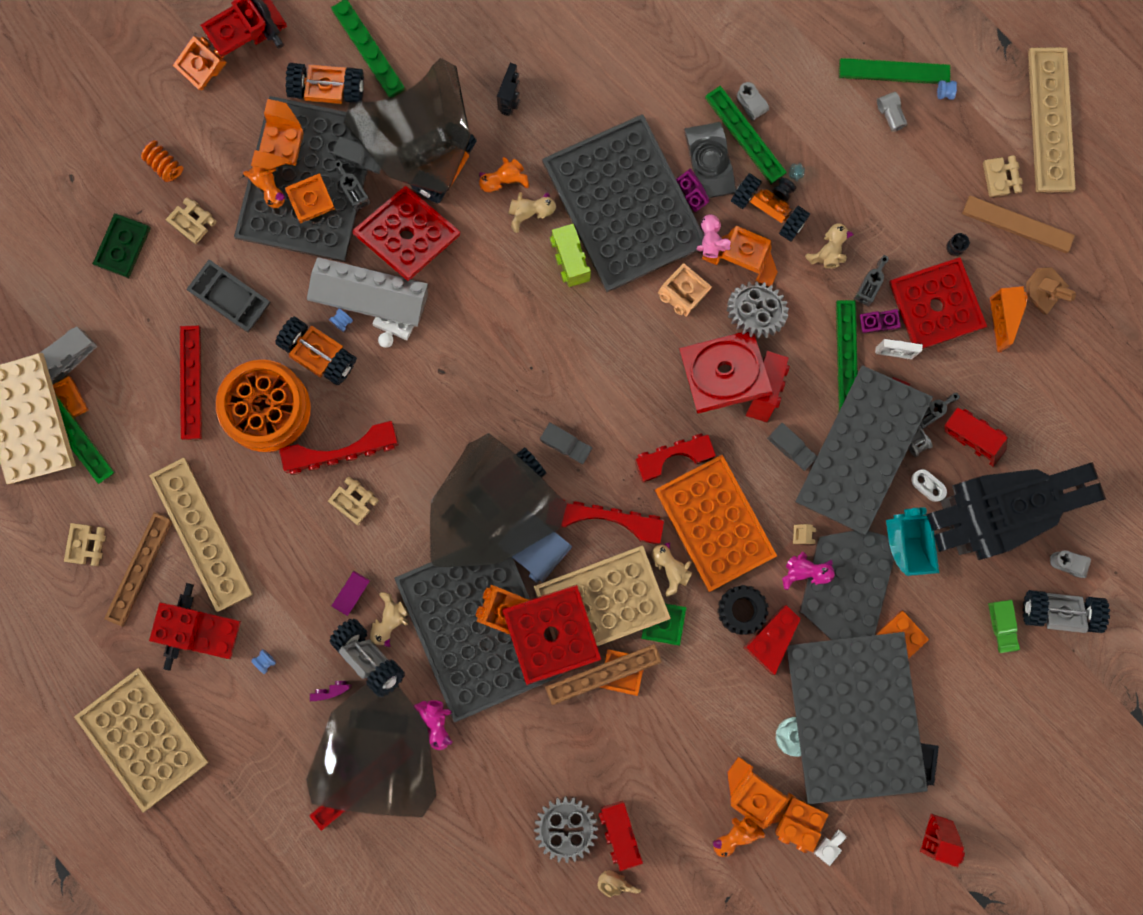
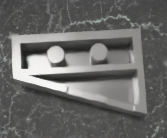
M77 326L67 331L64 336L40 352L44 354L52 384L61 381L98 347Z

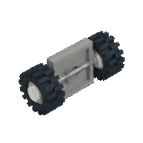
M1028 590L1024 597V608H1022L1024 613L1022 616L1026 625L1042 627L1046 623L1047 629L1081 633H1104L1107 630V625H1109L1110 609L1108 607L1110 605L1107 603L1108 600L1106 598L1088 597L1085 600L1086 602H1084L1083 597L1052 594Z
M353 618L352 620L349 619L348 622L344 621L342 626L339 625L338 629L333 631L334 634L330 636L331 639L329 640L330 644L362 679H368L366 683L377 697H383L384 694L388 695L390 691L393 692L394 688L399 686L398 683L403 681L402 678H404L405 672L394 660H388L370 639H365L368 632L358 620Z

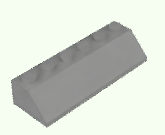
M317 257L311 273L307 300L418 327L428 298V284L415 280L407 281L402 277Z

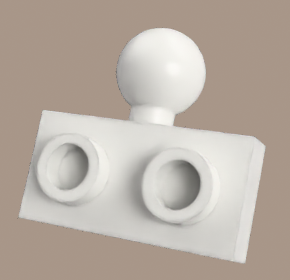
M375 317L372 323L374 327L386 331L378 338L379 345L384 348H388L393 344L392 335L408 340L414 328L412 325Z

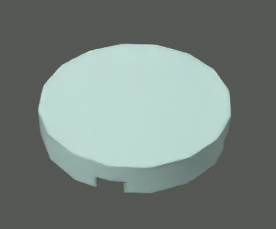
M790 717L779 724L775 739L782 752L790 756L799 757L801 752L796 717Z

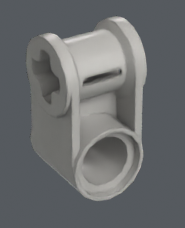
M745 82L740 86L737 99L751 120H755L769 111L768 103L752 83Z
M920 425L908 448L914 457H918L919 453L926 449L933 448L931 440Z
M1066 550L1055 552L1051 555L1050 564L1055 569L1079 578L1087 577L1091 563L1089 557Z

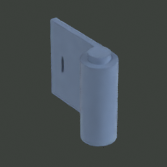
M528 509L498 544L499 547L530 572L529 577L536 583L539 581L543 583L572 548L567 541Z

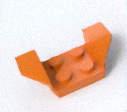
M267 99L264 111L266 124L259 151H254L251 166L267 170L284 164L296 166L304 134L301 124L286 103Z
M735 226L729 234L721 237L722 239L727 238L730 240V250L719 251L717 258H708L704 255L702 257L703 260L718 265L720 258L758 273L756 281L760 284L765 282L767 287L773 284L777 275V269L771 254V240L738 226Z
M738 757L727 772L731 807L745 817L753 819L764 830L771 824L780 822L793 795L791 793L787 795L781 793L753 773V766Z

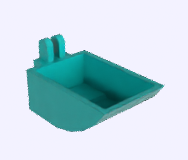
M925 507L904 509L905 514L893 515L894 519L886 520L890 549L900 570L906 576L939 573L934 531L931 530L927 516H924L927 514V509Z

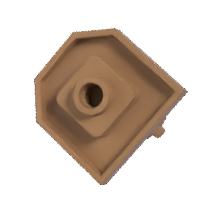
M1052 267L1037 268L1026 282L1028 298L1043 314H1048L1059 298L1069 302L1076 299V292L1067 289L1069 285Z

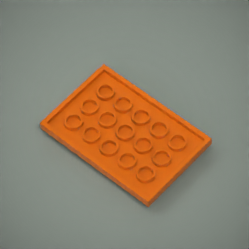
M723 455L654 490L708 592L777 557Z

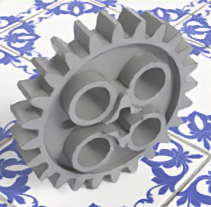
M756 281L755 285L748 282L747 287L741 284L740 289L736 287L728 300V318H733L731 324H738L736 330L743 329L742 334L748 331L750 332V337L756 334L757 338H760L761 334H763L767 338L769 333L774 336L776 331L780 332L781 328L784 327L788 318L787 312L789 308L786 307L787 301H782L784 295L778 296L779 290L772 291L773 286L771 285L767 288L765 282L762 286H759L758 281Z
M564 796L563 802H560V799L557 797L556 804L549 801V808L546 806L542 807L545 812L544 814L538 812L541 820H535V824L539 825V827L535 828L534 832L540 834L535 837V840L542 841L538 845L539 848L545 846L543 854L551 852L550 859L556 855L558 862H560L562 857H565L566 863H568L569 857H572L573 861L576 862V855L584 858L583 851L590 853L588 845L595 846L591 839H597L598 836L593 831H597L598 827L592 824L596 823L597 819L590 818L594 812L590 811L587 813L589 805L582 807V800L576 804L574 797H572L570 802L567 801L566 796ZM573 814H579L581 821L578 824H573L570 821V817ZM552 815H560L562 821L557 825L553 824L550 821ZM565 824L568 825V828H584L583 831L569 830L568 834H564L563 830L550 832L548 829H562ZM574 834H579L582 837V841L579 844L571 842V837ZM559 835L562 838V842L555 845L551 842V837Z

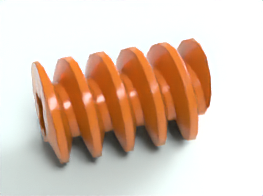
M156 140L147 144L142 151L141 159L149 167H152V170L157 172L158 176L162 177L165 182H171L182 174L183 166L178 167L179 162L177 160L173 161L174 157L172 155L168 156V151H163V146H158Z

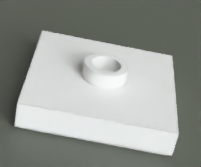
M884 339L876 346L875 353L878 355L913 359L922 352L923 345Z

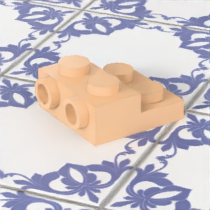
M683 263L661 286L658 294L663 302H669L674 306L677 314L687 317L711 290L712 286Z

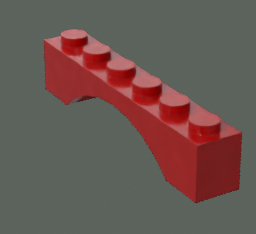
M388 421L373 425L358 441L339 450L316 451L296 444L280 448L279 453L284 472L296 475L302 473L301 470L309 468V471L316 470L323 464L332 466L338 464L339 460L346 459V461L358 459L357 456L359 455L372 456L377 454L376 451L384 450V452L392 451L395 449V446H399L394 423Z
M554 498V501H549L546 525L566 528L582 520L602 519L625 527L640 542L657 545L661 543L664 520H660V516L649 515V518L641 517V513L630 511V514L622 513L621 509L611 508V511L603 510V506L592 505V508L585 507V503L573 501V504L565 503L566 500Z

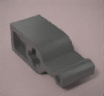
M340 136L332 153L336 160L360 169L365 168L376 174L380 173L386 159L385 155L374 152L366 146Z
M337 160L334 162L337 172L342 175L340 179L341 187L355 211L357 212L371 204L357 178L353 174L345 173L341 161Z
M882 256L877 262V268L870 270L864 277L854 297L855 300L866 306L873 302L884 280V274L881 270L888 262V256Z
M953 393L947 397L945 402L942 400L931 402L924 415H927V417L920 423L921 428L924 429L942 417L947 411V404L958 400L960 395ZM938 407L939 410L934 412L933 409Z
M550 422L540 437L541 442L582 465L593 449Z
M783 422L767 438L803 471L818 457Z

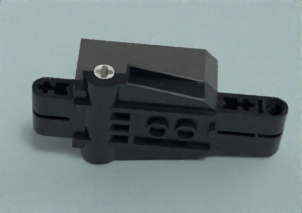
M1091 462L1052 475H1048L1038 469L973 478L952 485L955 495L940 501L943 509L926 515L932 531L947 526L950 528L948 531L934 535L939 552L956 547L959 555L975 552L977 559L982 560L1011 551L1057 526L1064 512L1105 500L1106 497L1101 483L1085 486V483L1099 479L1094 463ZM1076 486L1077 490L1064 494V489Z

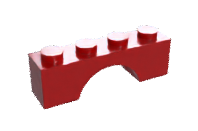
M700 433L692 436L690 441L685 442L682 439L674 442L672 447L667 448L665 445L656 448L654 453L649 454L647 451L638 454L635 464L642 483L660 477L663 463L672 456H686L695 464L714 459L716 455L709 435L703 436Z

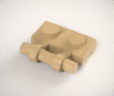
M1009 156V164L1005 165L1003 158L984 160L983 167L989 198L1006 196L1010 193L1009 188L1014 187L1015 193L1022 192L1021 185L1023 182L1022 178L1019 177L1018 169L1020 167L1019 162H1016L1015 156ZM1006 172H1011L1012 180H1007Z
M187 197L183 201L187 207L183 210L177 206L166 218V221L196 245L208 232L203 225L208 223L214 226L216 220L210 212L200 208L195 200L192 201ZM194 212L200 216L197 221L190 216Z
M347 477L344 482L349 486L348 489L345 491L339 486L328 502L356 525H359L370 512L365 505L369 502L375 506L379 500L374 497V493L370 490L364 489L358 480L354 481L351 477ZM355 491L363 497L360 501L351 496Z
M71 523L64 562L85 565L87 557L92 558L91 566H99V560L102 559L103 555L101 553L102 543L105 542L106 538L104 536L105 528L97 527L96 534H91L92 526ZM90 540H95L93 552L88 551Z

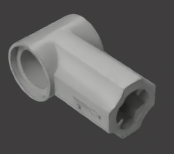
M897 92L877 98L878 109L881 114L885 115L891 131H898L907 126L908 123L901 110V100Z

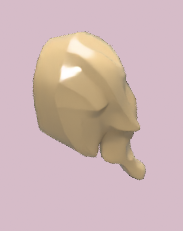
M604 871L599 876L598 888L608 897L620 895L622 893L620 890L637 894L641 892L640 889L628 884L625 881V876L618 875L614 871Z

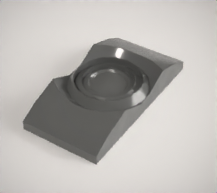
M721 122L684 128L693 172L701 182L708 198L734 194L736 187L733 168L729 159L726 137Z
M211 260L206 262L186 289L248 333L271 303Z

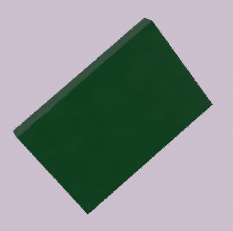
M114 213L92 264L129 279L151 227Z

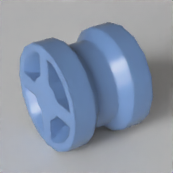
M940 80L937 89L938 99L948 98L954 100L957 91L956 81L948 83Z
M340 308L336 311V315L329 319L342 332L346 330L347 324L353 322Z
M264 649L260 651L258 657H254L251 660L254 666L263 674L268 671L270 666L276 664L274 658Z

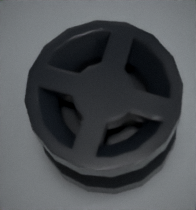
M781 178L779 185L775 186L772 191L779 199L788 201L790 194L796 190V186L790 180Z

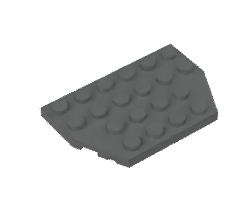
M849 531L819 537L812 563L817 565L824 564L832 559L835 577L830 583L818 585L815 582L811 583L814 578H808L799 612L808 618L830 640L875 635L894 561L888 536L868 531L865 536L857 531Z

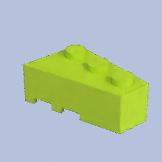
M574 224L553 229L552 236L549 239L552 248L556 247L558 253L555 254L557 264L561 265L563 269L560 272L563 283L567 282L568 287L590 281L591 270L586 265V257L584 252H582Z

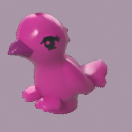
M801 552L798 557H791L786 565V568L789 570L788 575L782 578L784 589L788 590L796 580L811 577L814 578L811 583L815 582L816 585L830 583L835 577L832 559L824 564L817 565L807 560L808 557L805 552Z
M431 700L428 703L422 701L412 707L413 710L419 712L424 723L431 729L428 730V739L434 749L444 750L453 743L444 728L445 717L450 715L451 711L443 709L441 701Z

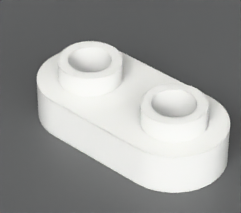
M918 470L912 475L911 482L913 486L929 500L939 502L946 497V487L927 470ZM918 477L923 478V483L918 482ZM933 489L938 491L937 496L933 494Z

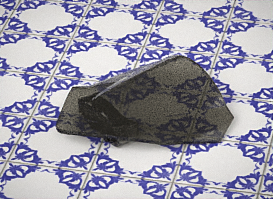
M440 58L432 65L424 78L409 90L381 101L349 104L344 124L388 177L437 193H445L449 190L470 139L457 66Z
M488 433L467 445L446 480L431 500V562L436 567L498 564L560 529L567 503L524 461Z
M366 684L331 712L306 778L311 803L339 810L402 817H423L437 796L427 724L399 686L395 687L393 692L390 691L388 695L384 694L383 697H377Z

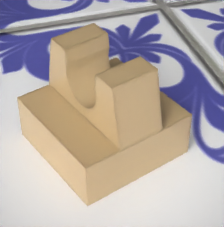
M809 524L794 525L793 544H815V539H812V532H816V528Z

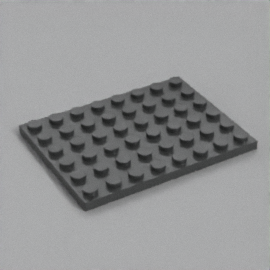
M269 96V99L284 102L289 106L303 129L302 143L296 166L284 164L277 167L276 171L273 172L275 185L285 195V201L281 207L272 208L268 206L264 200V191L248 179L234 238L345 262L357 212L341 187L340 179L342 175L335 168L334 162L337 160L332 153L339 136L373 150L379 119ZM265 116L256 148L257 151H259L266 124ZM341 162L345 173L353 174L363 188L368 170ZM320 173L335 209L300 224L285 187Z
M643 114L542 159L606 293L699 251L696 249L697 246L702 245L704 235Z
M502 532L394 578L445 702L451 711L454 723L563 676L561 673L526 685L511 636L477 622L476 611L479 606H483L485 601L483 599L484 591L486 588H490L491 585L530 600L513 558L498 546L499 542L504 538Z
M898 632L788 645L787 656L807 804L928 791L905 633Z

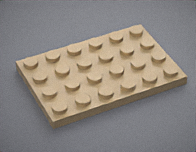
M43 353L0 365V463L7 485L76 466Z
M643 545L534 586L537 597L577 584L597 646L671 619ZM549 627L553 640H555L558 636V630L555 627Z
M141 668L136 669L74 716L142 812H146L209 763L203 752Z

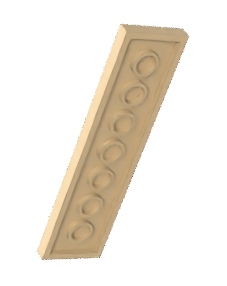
M1030 48L1028 50L1036 192H1074L1075 173L1067 48Z
M182 458L149 475L216 612L219 613L254 595L186 458Z

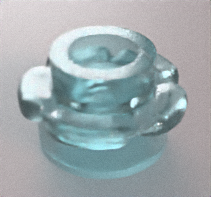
M793 163L790 167L789 177L795 181L804 176L805 168L802 167L801 163Z

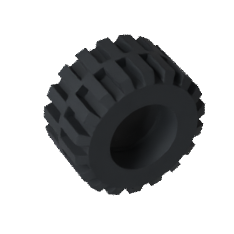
M741 585L729 589L722 595L718 603L719 609H717V613H719V620L728 631L739 635L752 634L760 630L762 625L766 623V617L769 614L767 607L769 606L765 601V596H762L758 589L756 590L752 586ZM738 599H747L753 605V616L746 622L738 621L733 616L732 606Z

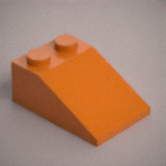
M1024 286L1001 288L990 297L997 352L1004 351L1014 343L1028 301L1027 293L1024 292Z

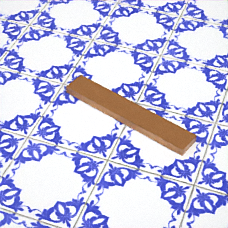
M970 195L962 211L963 215L1066 254L1069 252L1075 236Z
M156 512L153 513L104 617L105 620L124 627L172 524L170 518Z
M655 644L548 685L545 688L551 704L555 705L662 663Z

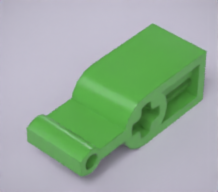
M1006 600L988 603L999 653L1020 650L1016 634L1017 622L1013 601Z

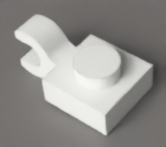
M838 829L831 840L824 837L813 853L830 866L842 850L838 846L847 836Z

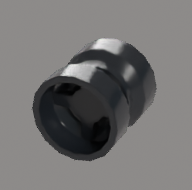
M963 233L955 234L947 242V252L952 256L961 255L969 247L970 240L968 236Z

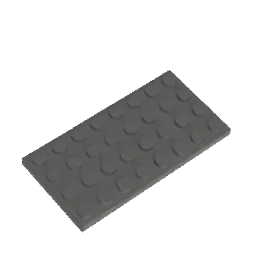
M862 365L795 503L866 536L933 397Z

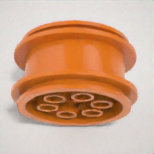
M264 359L252 360L237 366L224 378L217 392L216 414L223 430L233 440L253 451L274 452L280 448L290 446L302 435L310 419L311 402L306 387L289 368L275 361ZM256 380V387H253L251 382ZM269 381L268 387L261 389V383ZM278 381L284 383L279 388L274 389ZM250 387V393L243 396V389ZM278 393L284 394L281 401H275ZM237 399H243V402H237ZM265 403L268 406H270L268 408H264V410L259 407L261 405H264ZM246 406V412L243 415H239V408ZM282 406H293L292 413L282 410ZM280 412L279 419L272 420V414ZM260 418L261 425L253 427L254 420ZM248 419V424L243 429L240 425ZM267 423H271L275 430L274 433L268 434Z

